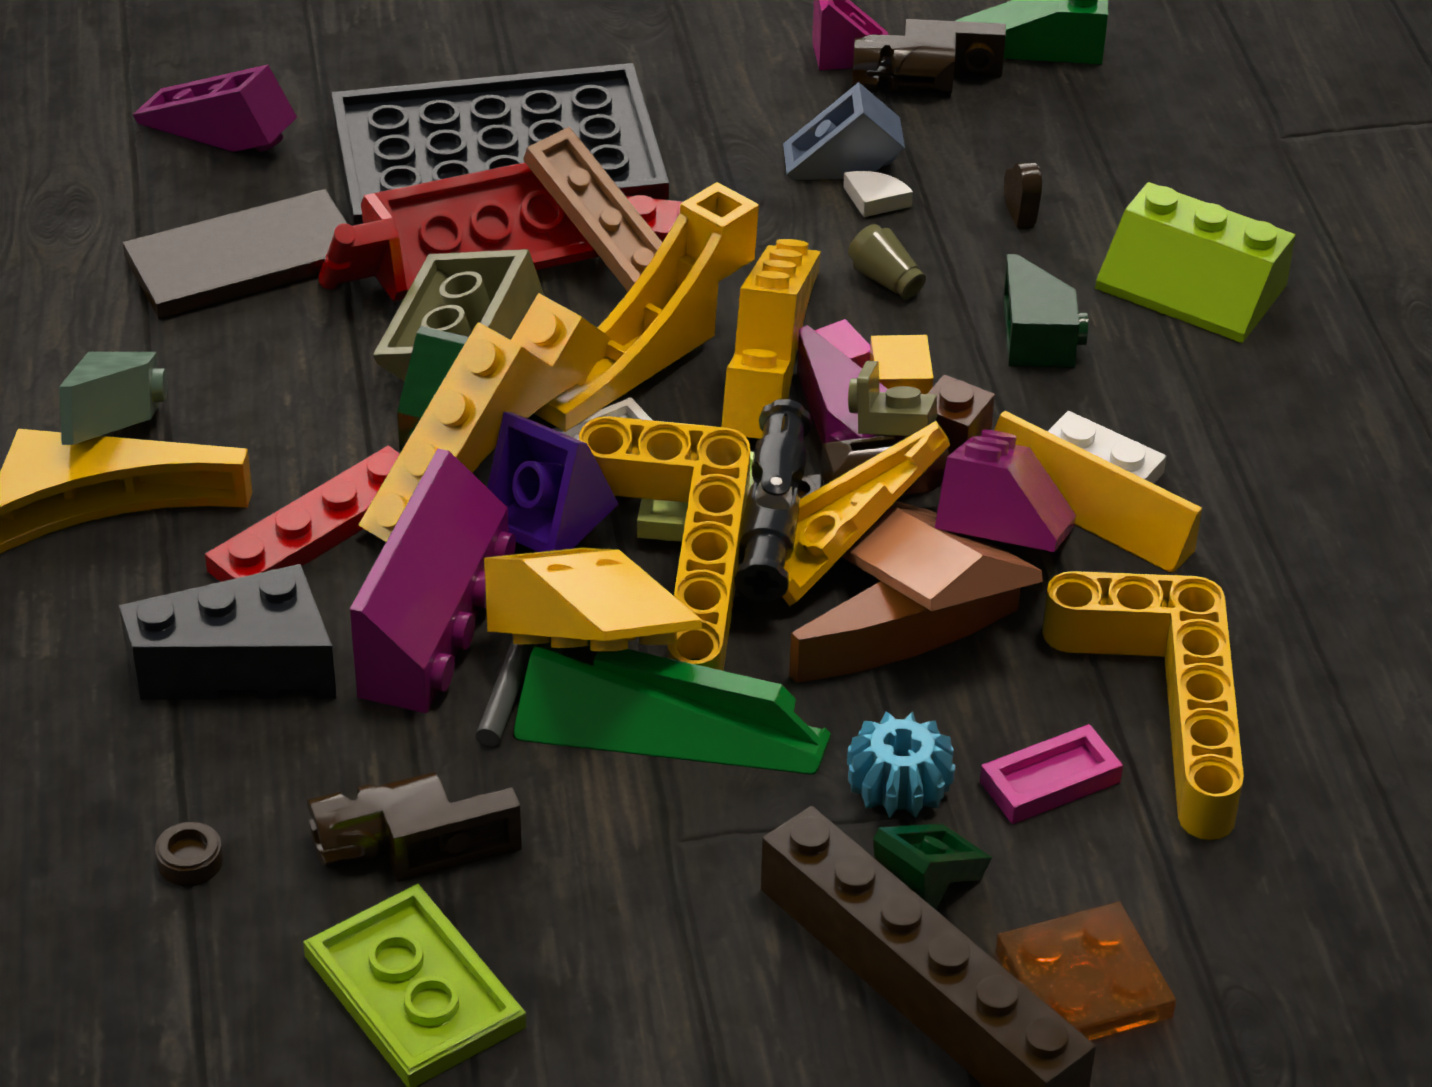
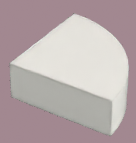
M872 171L844 173L843 187L863 217L912 206L913 191L897 178Z

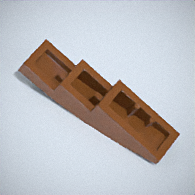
M880 581L791 632L789 677L796 683L857 673L918 656L969 636L1017 611L1021 588L930 611Z

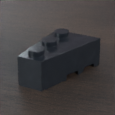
M301 564L119 605L126 656L140 700L219 699L220 690H257L258 699H278L279 690H316L317 699L337 698L332 644Z

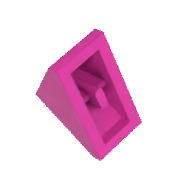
M814 0L812 43L819 70L853 68L855 38H863L874 34L889 35L883 27L850 0Z

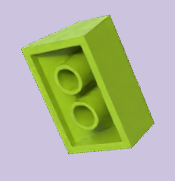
M1148 182L1127 206L1122 215L1096 279L1095 289L1243 343L1287 286L1296 234L1277 228L1271 223L1257 221L1226 210L1218 204L1207 203L1178 193L1170 187Z

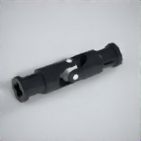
M778 399L771 404L765 405L759 416V425L763 435L757 441L754 448L752 461L754 483L746 499L740 538V549L744 554V562L737 567L734 576L735 588L747 599L756 602H772L776 598L784 596L789 586V575L784 567L785 561L791 557L794 550L800 508L798 486L804 476L807 457L803 438L808 435L811 428V414L799 402L789 399ZM784 416L789 418L787 431L781 430Z

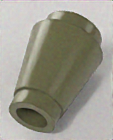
M877 224L869 225L861 230L851 242L848 256L853 260V268L856 271L898 294L904 300L914 297L923 288L926 282V275L920 271L918 265L890 228H881Z

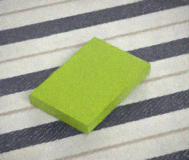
M419 884L303 941L306 959L407 1087H416L526 1028V1012Z

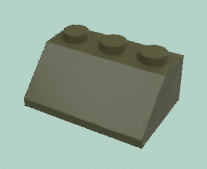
M529 249L428 254L373 354L376 364L405 381L416 333L421 326L469 337L477 322L511 340L538 293L545 296Z

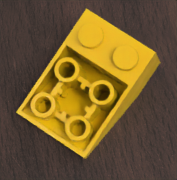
M573 548L484 558L487 632L511 633L513 644L548 643L551 637V647L554 648L588 646V640H590L591 651H619L628 649V641L636 640L637 637H639V644L642 645L677 643V632L702 629V619L617 549Z

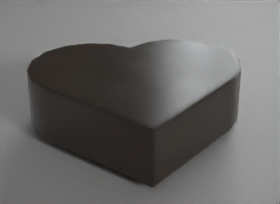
M1034 162L1015 163L1013 168H1009L1005 172V202L1016 228H1034L1037 223L1042 194V173L1040 167Z

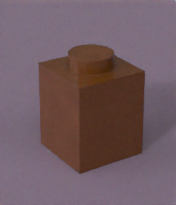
M943 375L929 391L928 394H937V418L935 421H937L948 437L950 443L948 447L949 455L972 436H981L982 430L992 429L994 393L947 375Z

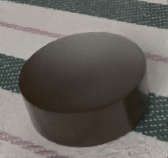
M183 822L173 825L159 836L155 845L157 866L160 874L164 879L176 885L194 886L202 884L213 878L219 872L223 863L220 836L212 827L204 823Z

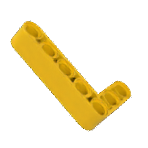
M611 416L597 417L588 421L579 433V440L588 444L614 496L688 503L674 597L702 619V629L677 632V643L667 644V658L724 671L735 594L734 576L739 566L740 538L746 499L750 488L749 441L739 431L726 427Z
M1081 571L1063 572L1054 576L1049 581L1042 628L1044 640L1051 647L1068 653L1165 657L1177 812L1180 825L1187 833L1200 839L1214 840L1229 835L1235 826L1244 775L1226 603L1222 588L1215 582L1198 576Z

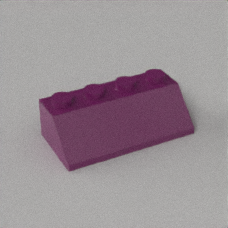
M438 448L350 607L357 698L426 714L438 691L445 692L448 689L453 677L454 659L460 648L466 650L470 646L475 631L476 616L480 608L486 609L484 558L514 555L516 546L515 534L509 533L508 507L448 450Z

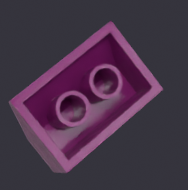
M982 430L981 436H972L947 457L935 528L1055 552L1074 528L1076 514L1030 447L1015 445L1017 436L994 430Z

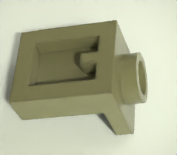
M866 361L858 377L851 378L848 408L850 413L858 414V434L911 436L935 422L937 418V394H921L919 389L909 386L893 387L886 392H880L879 361Z

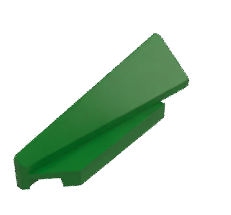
M534 646L530 654L514 726V737L519 741L811 775L819 771L831 740V733L825 727L820 729L808 726L794 712L796 698L782 684L630 649L598 651L594 658L593 666Z

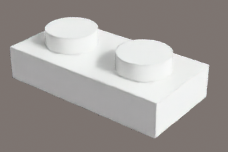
M1067 411L1047 431L1153 484L1164 474L1166 455L1070 411Z

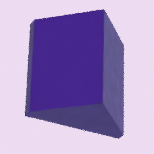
M503 412L487 488L508 507L509 533L515 534L517 543L537 552L573 549L618 505L608 482L587 443L513 412Z

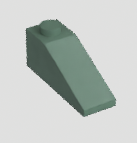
M88 352L59 386L62 445H74L150 420L158 409L159 402H166L167 372L165 368H157V352Z

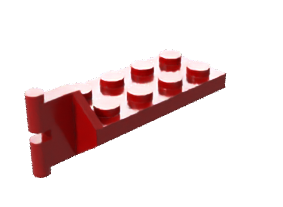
M524 162L364 195L361 202L363 224L351 226L350 224L342 223L335 228L318 281L323 288L334 289L340 283L375 276L393 301L405 298L428 254L529 249L536 270L600 256Z

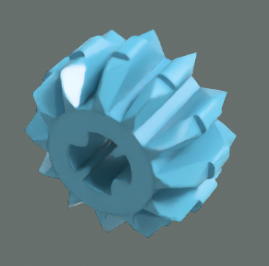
M885 712L880 724L864 721L858 736L852 737L851 745L848 747V781L851 784V792L862 794L866 809L879 805L885 806L889 818L897 809H905L916 818L920 809H922V805L938 808L940 800L944 797V792L950 790V784L954 781V749L951 745V737L940 734L936 720L922 724L917 723L913 712L905 719H895L891 714Z

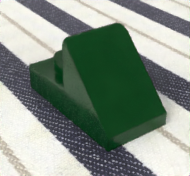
M944 824L880 827L873 838L874 858L935 910L948 886L952 885L953 882L981 880L992 859L990 855Z

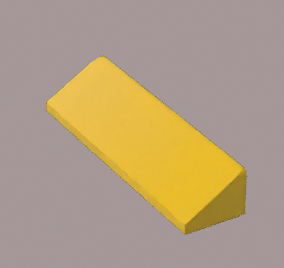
M1007 411L1000 414L994 431L1013 434L1017 436L1015 445L1030 447L1076 514V526L1167 572H1175L1195 552L1202 507Z

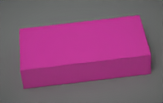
M1088 724L982 764L980 783L1011 824H1015L1121 783L1123 764L1092 726Z

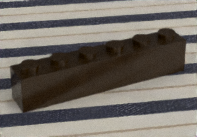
M811 805L762 837L760 890L985 1087H1090L1096 1045Z

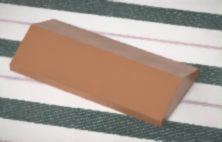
M895 501L841 556L930 611L1043 582L1041 569L981 537L936 529L937 513Z

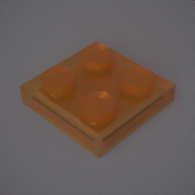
M1120 901L997 934L996 953L1004 968L1089 1040L1174 1016L1176 998Z

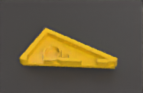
M937 421L800 499L794 550L791 557L785 561L784 567L789 575V586L786 594L782 597L789 606L796 603L950 446L948 437Z

